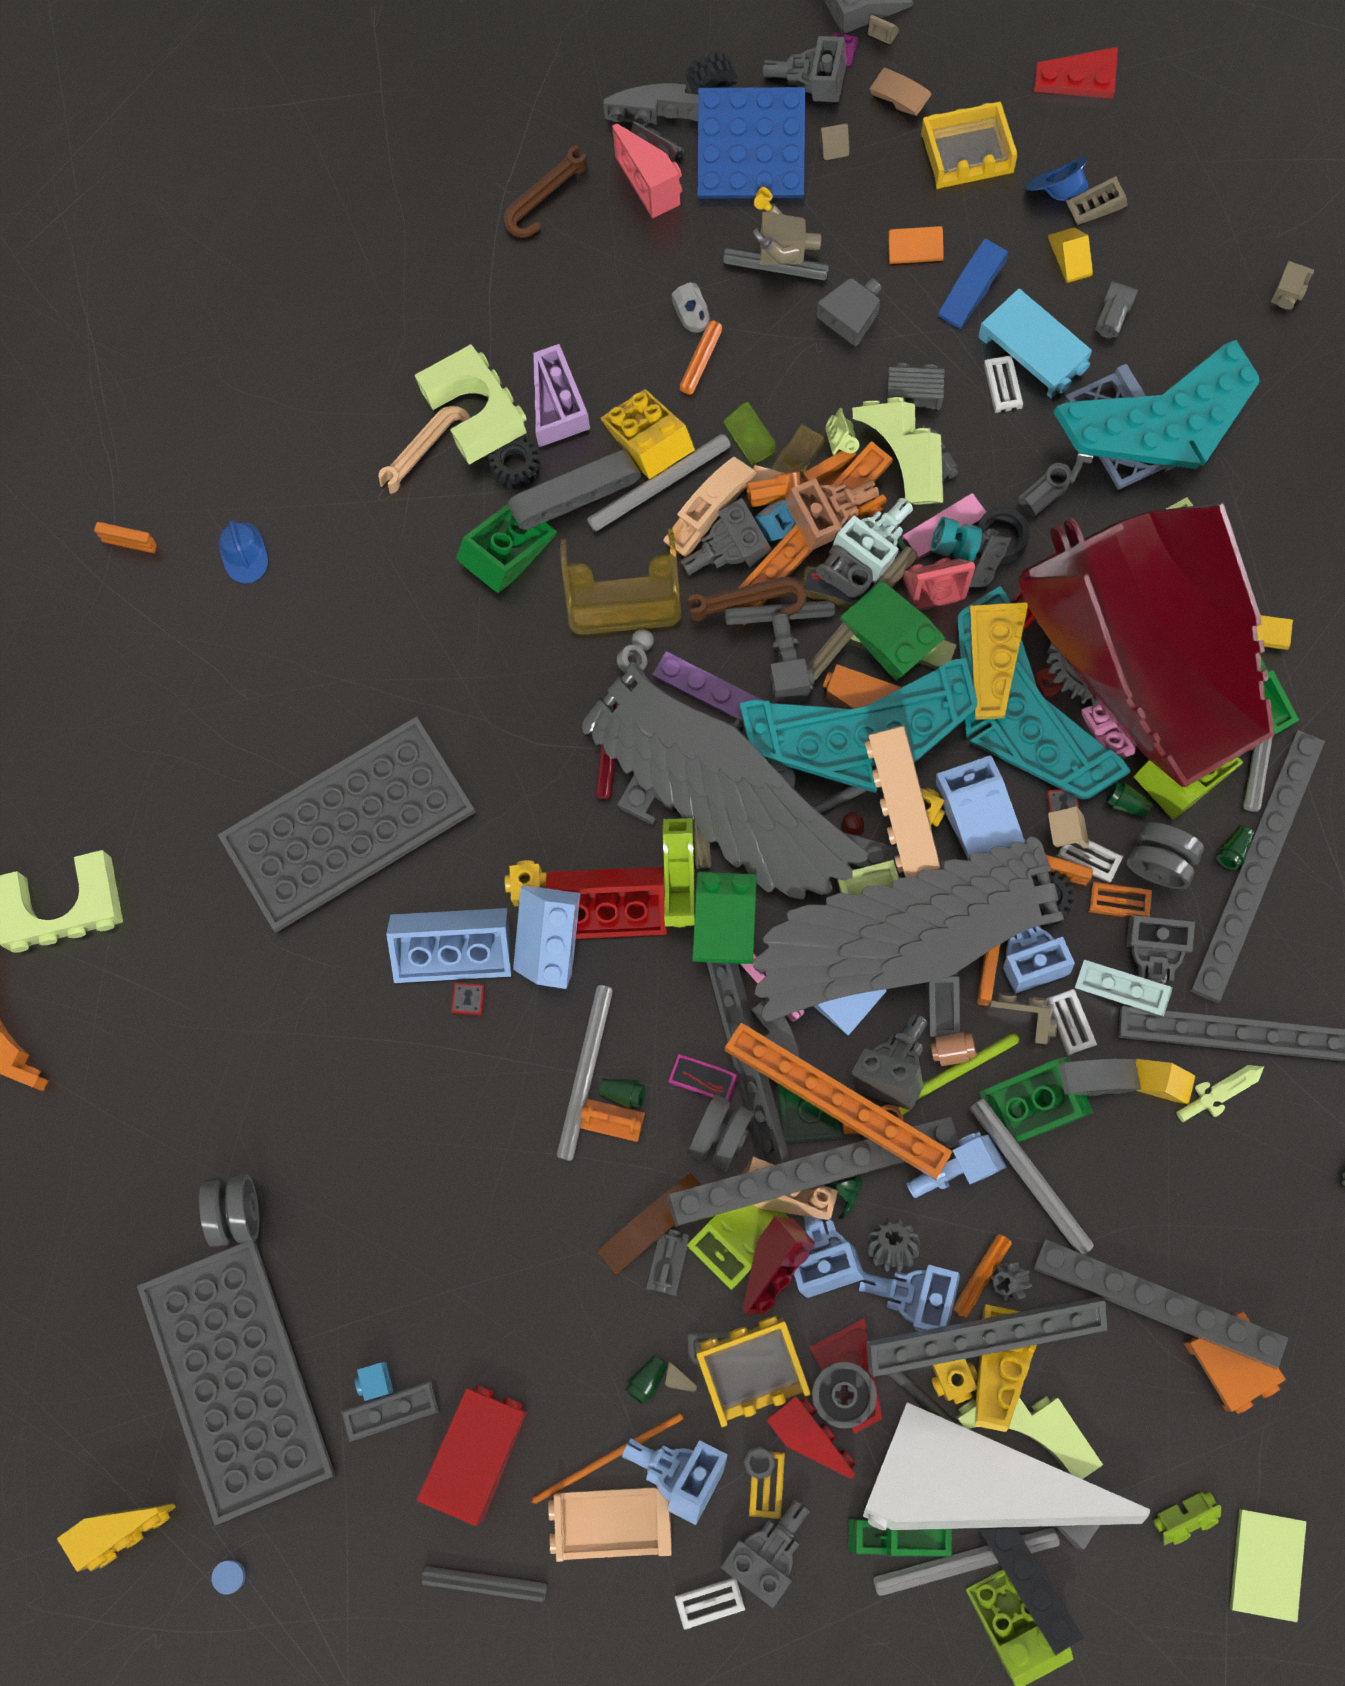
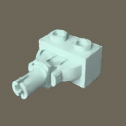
M899 498L897 503L887 513H884L880 520V511H877L873 517L862 520L853 516L837 533L833 546L844 549L850 556L871 570L873 574L872 582L874 584L894 562L899 550L897 548V539L903 531L901 527L897 529V526L913 511V507L909 502L903 507V504L906 502L904 498Z

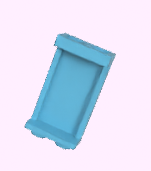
M1021 289L1015 291L981 323L978 337L986 344L991 339L994 340L1048 387L1047 396L1050 398L1058 392L1060 394L1065 392L1072 382L1071 379L1076 374L1081 376L1090 366L1088 361L1092 350Z

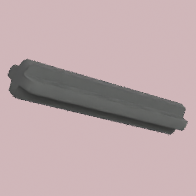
M730 247L725 248L723 254V262L725 264L819 280H826L829 271L828 264L803 260L801 264L760 265L759 252Z
M833 601L806 602L798 613L788 617L789 620L831 617L835 614V605ZM793 604L731 608L725 611V621L728 625L770 622L773 616L781 614L783 608Z
M432 1566L424 1567L421 1577L423 1585L538 1602L545 1600L547 1584Z

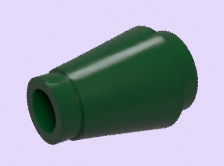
M1115 782L1106 798V802L1111 804V808L1143 818L1148 815L1152 807L1151 801L1125 782L1122 784Z
M1239 825L1217 849V861L1225 868L1236 870L1239 866L1244 865L1254 832L1247 826Z
M603 1078L599 1088V1096H603L629 1109L634 1107L640 1108L644 1100L646 1088L645 1084L639 1083V1080Z
M653 1355L650 1360L627 1380L628 1385L624 1390L636 1401L645 1405L648 1399L652 1400L668 1366Z

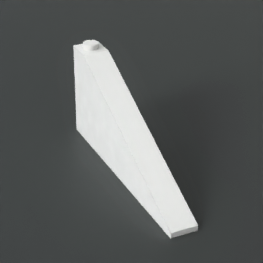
M907 1402L863 1517L868 1519L870 1525L880 1530H886V1528L891 1530L1112 1525L1142 1524L1149 1516L1150 1509Z

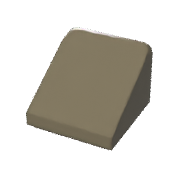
M871 14L868 35L891 45L899 32V28Z
M848 124L821 128L820 146L824 160L849 156Z
M669 1361L665 1382L666 1387L695 1392L697 1385Z

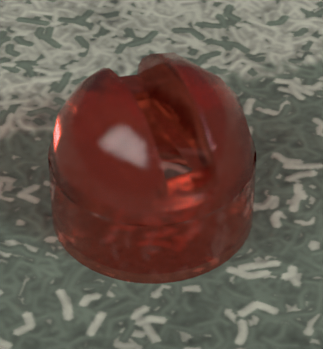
M856 812L847 813L842 819L841 831L851 835L863 834L864 820L862 816Z

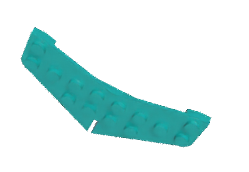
M1237 340L1223 345L1163 395L1073 401L1057 406L1053 413L1074 448L1082 454L1198 469L1199 466L1202 468L1259 384V376Z
M1001 586L963 609L958 615L960 659H967L973 686L970 606L1009 604V598ZM1022 639L1005 718L975 720L974 710L965 719L966 738L989 724L991 726L969 740L970 744L1080 799H1089L1130 773V769L1122 758L1111 749L1105 748L1041 695L1037 688Z
M961 658L940 666L937 670L865 707L844 709L769 703V701L752 700L740 703L739 708L747 740L767 761L876 793L877 788L872 773V766L875 765L876 769L877 766L874 758L869 759L865 742L870 741L868 736L870 733L904 725L915 763L973 713L977 706V698L967 659Z

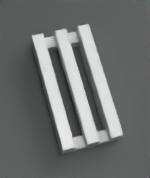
M1012 356L985 360L984 368L995 413H1000L1003 409L1011 411L1015 407L1016 409H1022L1023 401ZM1004 363H1006L1014 400L1011 401L1002 368ZM992 365L996 367L1003 402L1000 401Z
M1088 840L1089 847L1087 849L1114 861L1112 865L1070 844L1061 847L1056 858L1091 867L1094 869L1092 876L1108 884L1111 883L1123 856ZM1066 851H1067V852H1070V853H1072V854H1074V855H1076V856H1078V857H1080V858H1082V859H1084V860H1086V861H1088V862H1090V863H1092V864H1094V865H1096V866H1098V867H1100V868H1103V869L1109 871V873H1106V872H1104V871H1102V870H1100V869H1098V868H1095V867H1093V866H1091V865H1089V864H1087V863H1085V862H1083V861H1081V860H1079V859H1077V858H1075V857H1073V856L1067 854Z
M1074 989L1047 998V1004L1054 1005L1053 1019H1058L1057 1032L1067 1056L1097 1045ZM1066 998H1069L1087 1042L1082 1043L1066 1004ZM1055 1002H1058L1076 1046L1071 1044Z
M733 1577L675 1595L684 1630L745 1610L737 1580ZM732 1586V1592L684 1607L683 1601ZM732 1599L736 1600V1605L689 1620L687 1618L688 1613Z

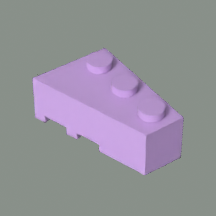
M560 344L533 353L535 427L538 446L542 447L589 430L587 410Z

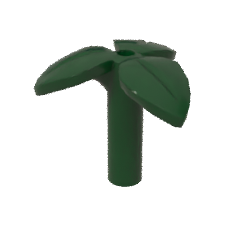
M861 1175L855 1176L854 1180L832 1182L824 1185L838 1191L837 1195L846 1201L845 1208L838 1217L839 1219H843L854 1209L857 1203V1194L860 1193L862 1187Z

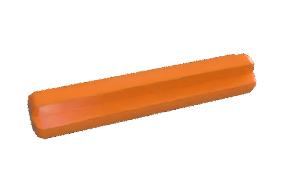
M713 320L708 322L680 383L681 392L688 395L693 394L722 332V325L719 322Z
M998 1234L991 1243L953 1306L952 1311L958 1316L966 1318L990 1281L991 1276L996 1271L997 1266L1001 1263L1012 1245V1242L1007 1237Z

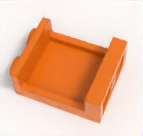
M840 451L804 472L803 483L816 478L819 485L831 486L856 459L857 454L855 452L846 453ZM884 494L857 505L858 514L855 516L862 520L873 517L877 511H880L882 515L887 500Z
M1236 1312L1232 1314L1233 1316L1250 1322L1244 1312ZM1193 1337L1184 1343L1190 1355L1196 1356L1224 1402L1222 1406L1225 1411H1236L1237 1414L1248 1410L1254 1405L1251 1400L1260 1395L1263 1398L1273 1395L1280 1390L1278 1384L1286 1380L1279 1368L1275 1370L1198 1337Z

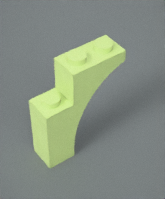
M903 397L888 398L887 403L879 404V401H864L863 406L852 408L853 419L862 421L876 429L894 450L903 474L905 503L909 502L914 505L943 503L941 435L930 433V428H915V404L904 402Z
M1047 1396L1041 1398L1031 1406L1034 1411L1030 1413L1019 1397L1009 1429L1018 1431L1038 1442L1054 1456L1066 1473L1080 1479H1084L1103 1465L1058 1398L1053 1397L1050 1400ZM971 1399L958 1408L961 1414L955 1417L958 1424L967 1429L979 1427L974 1426L976 1402L974 1399Z

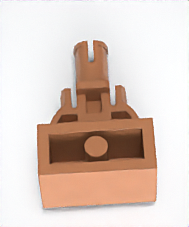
M814 478L790 489L785 503L810 551L834 541L837 533L844 527L847 520L858 514L857 505L879 497L878 488H872L875 486L873 480L850 489L846 488L845 484L836 487L819 485L817 479Z

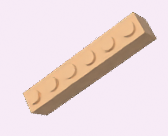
M901 725L870 733L868 735L870 741H866L865 746L869 759L874 758L877 769L872 770L876 788L882 787L885 798L880 799L883 815L890 816L892 827H888L887 831L891 845L897 844L899 855L895 856L898 873L904 872L905 878L917 877L918 873L922 870L941 869L905 726Z

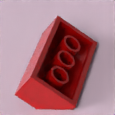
M664 866L547 872L545 888L580 893L576 939L667 935V926H665Z

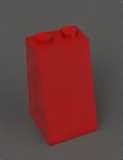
M476 1385L475 1389H466L417 1499L420 1503L474 1526L483 1522L527 1414V1411L521 1409V1402L509 1397H505L504 1401L492 1397L494 1391L480 1385Z

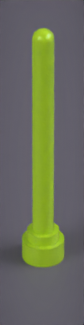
M1011 1033L977 1052V1057L970 1058L969 1062L958 1063L923 1083L924 1088L918 1099L1019 1043V1036ZM896 1106L903 1115L910 1111Z

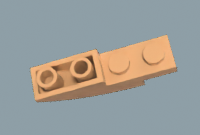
M736 457L728 460L686 502L677 514L679 520L663 541L685 558L688 557L719 517L718 512L737 500L746 488V483H749L755 476L756 471Z

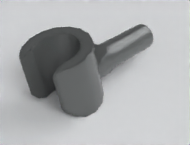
M1077 453L1076 462L1071 471L1070 483H1074L1083 462L1092 463L1093 455Z

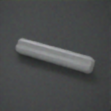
M1273 737L1257 745L1252 752L1243 806L1247 811L1258 812L1261 809Z

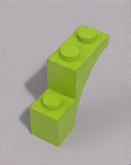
M693 818L663 819L665 926L679 928L695 925Z

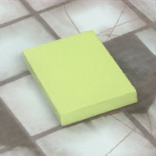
M1239 1509L1230 1599L1231 1610L1293 1622L1298 1621L1306 1521Z

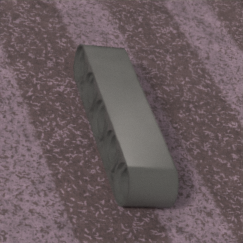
M621 450L518 493L508 501L507 505L520 529L525 530L628 487L638 481L641 473L629 452Z

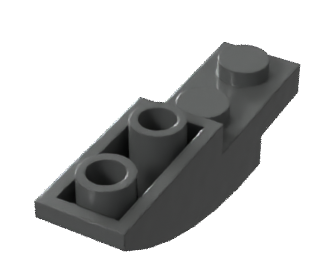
M663 83L643 85L615 93L605 98L603 102L605 119L614 122L635 121L638 124L657 125L658 116L698 121V95L688 94L686 84Z

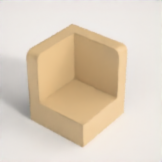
M1077 806L1048 813L1052 840L1056 847L1077 842L1083 849L1089 847L1085 818Z

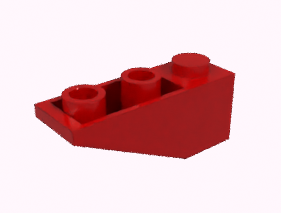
M794 1396L766 1419L786 1447L850 1479L856 1475L851 1469L856 1464L844 1449L840 1453L831 1443L836 1439L825 1423L819 1427L812 1416L816 1411L805 1397L799 1400L797 1396Z

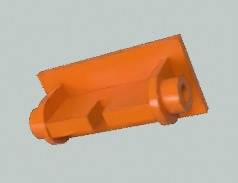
M587 1099L581 1112L580 1129L638 1142L645 1112Z

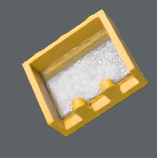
M1001 102L985 103L977 107L962 108L953 112L933 114L923 118L921 137H923L935 176L936 189L1014 173L1017 151Z
M776 1316L764 1318L758 1322L759 1326L750 1330L746 1326L737 1328L729 1332L730 1337L718 1341L717 1337L707 1339L700 1343L701 1348L695 1350L721 1427L728 1425L727 1420L743 1414L745 1417L752 1416L757 1413V1409L774 1403V1406L786 1403V1398L797 1394L811 1395L783 1318L777 1319Z

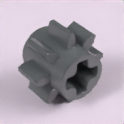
M1017 1261L1009 1265L1007 1263L998 1265L999 1273L991 1276L995 1288L994 1293L1003 1295L1005 1302L1014 1298L1016 1300L1025 1298L1026 1295L1023 1290L1032 1287V1284L1029 1283V1270L1019 1268V1262Z

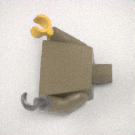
M765 187L760 188L756 193L754 206L760 210L764 209L765 212H762L760 233L758 228L753 230L755 238L760 243V265L801 264L804 260L805 249L820 250L821 234L806 233L805 219L782 214L775 204L769 203L773 198L772 193Z

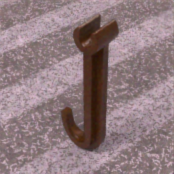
M578 145L570 147L567 157L506 209L503 218L505 228L510 234L519 238L530 237L540 229L539 222H535L524 229L519 228L517 222L574 173L578 174L586 170V153L580 157Z
M781 577L704 597L700 594H693L687 601L692 620L701 621L706 618L707 614L793 594L797 597V602L781 610V614L791 616L798 613L804 607L806 590L797 579Z

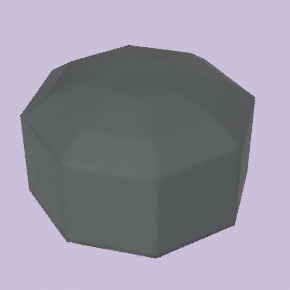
M761 1446L750 1449L744 1459L747 1474L758 1480L770 1476L775 1466L772 1452Z

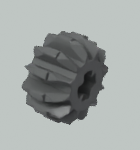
M888 1218L885 1221V1226L876 1223L874 1232H870L868 1235L869 1257H874L875 1267L884 1264L886 1272L891 1267H895L899 1273L903 1265L911 1268L914 1259H917L920 1249L918 1247L919 1237L918 1234L913 1233L912 1225L903 1227L901 1219L896 1224H892Z

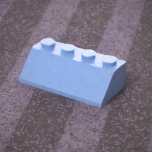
M507 908L390 915L386 935L394 983L511 977V941Z

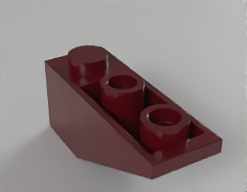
M774 1216L757 1240L742 1307L745 1314L765 1315L766 1312L771 1310L775 1304V1299L782 1289L790 1284L792 1275L797 1268L807 1260L815 1242L793 1218Z

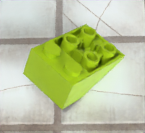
M1237 757L1187 787H1181L1150 760L1139 770L1134 778L1174 820L1237 769L1243 761Z
M753 1205L719 1214L706 1224L687 1244V1247L732 1291L751 1271L757 1240L774 1216L789 1217L785 1213L764 1210Z
M1003 1570L965 1589L1014 1686H1026L1074 1660L1071 1647L1055 1656Z

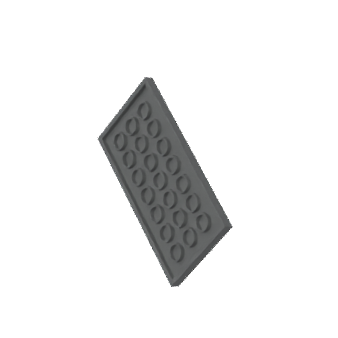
M416 716L219 833L218 837L271 928L276 933L476 813Z
M255 1241L241 1243L137 1286L214 1526L335 1476Z

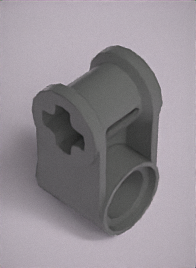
M833 546L829 550L830 555L826 561L816 568L818 576L841 590L848 597L855 599L863 597L873 580L871 570L850 556L844 549ZM852 578L860 579L863 585L855 584Z

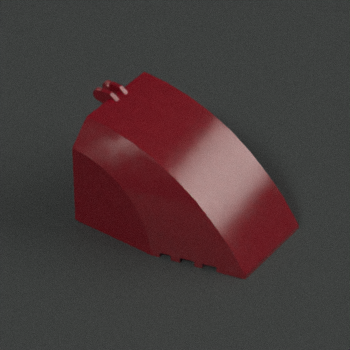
M1223 503L1150 511L1111 524L1086 538L1083 537L1078 522L1074 518L1065 520L1064 529L1060 525L1051 527L1049 533L1052 537L1056 553L1024 569L1017 580L1038 624L1108 717L1152 763L1181 787H1187L1275 736L1270 699H1265L1263 682L1268 681L1267 670H1262L1260 653L1265 652L1264 641L1258 640L1257 626L1262 625L1261 616Z

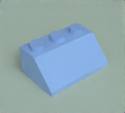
M526 885L521 886L513 970L537 985L567 988L572 977L580 893Z

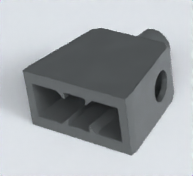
M870 278L863 286L854 279H848L818 302L817 318L856 347L879 313L880 299L876 295L881 291V285L874 278Z

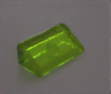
M748 401L743 403L723 421L751 465L775 453V441Z

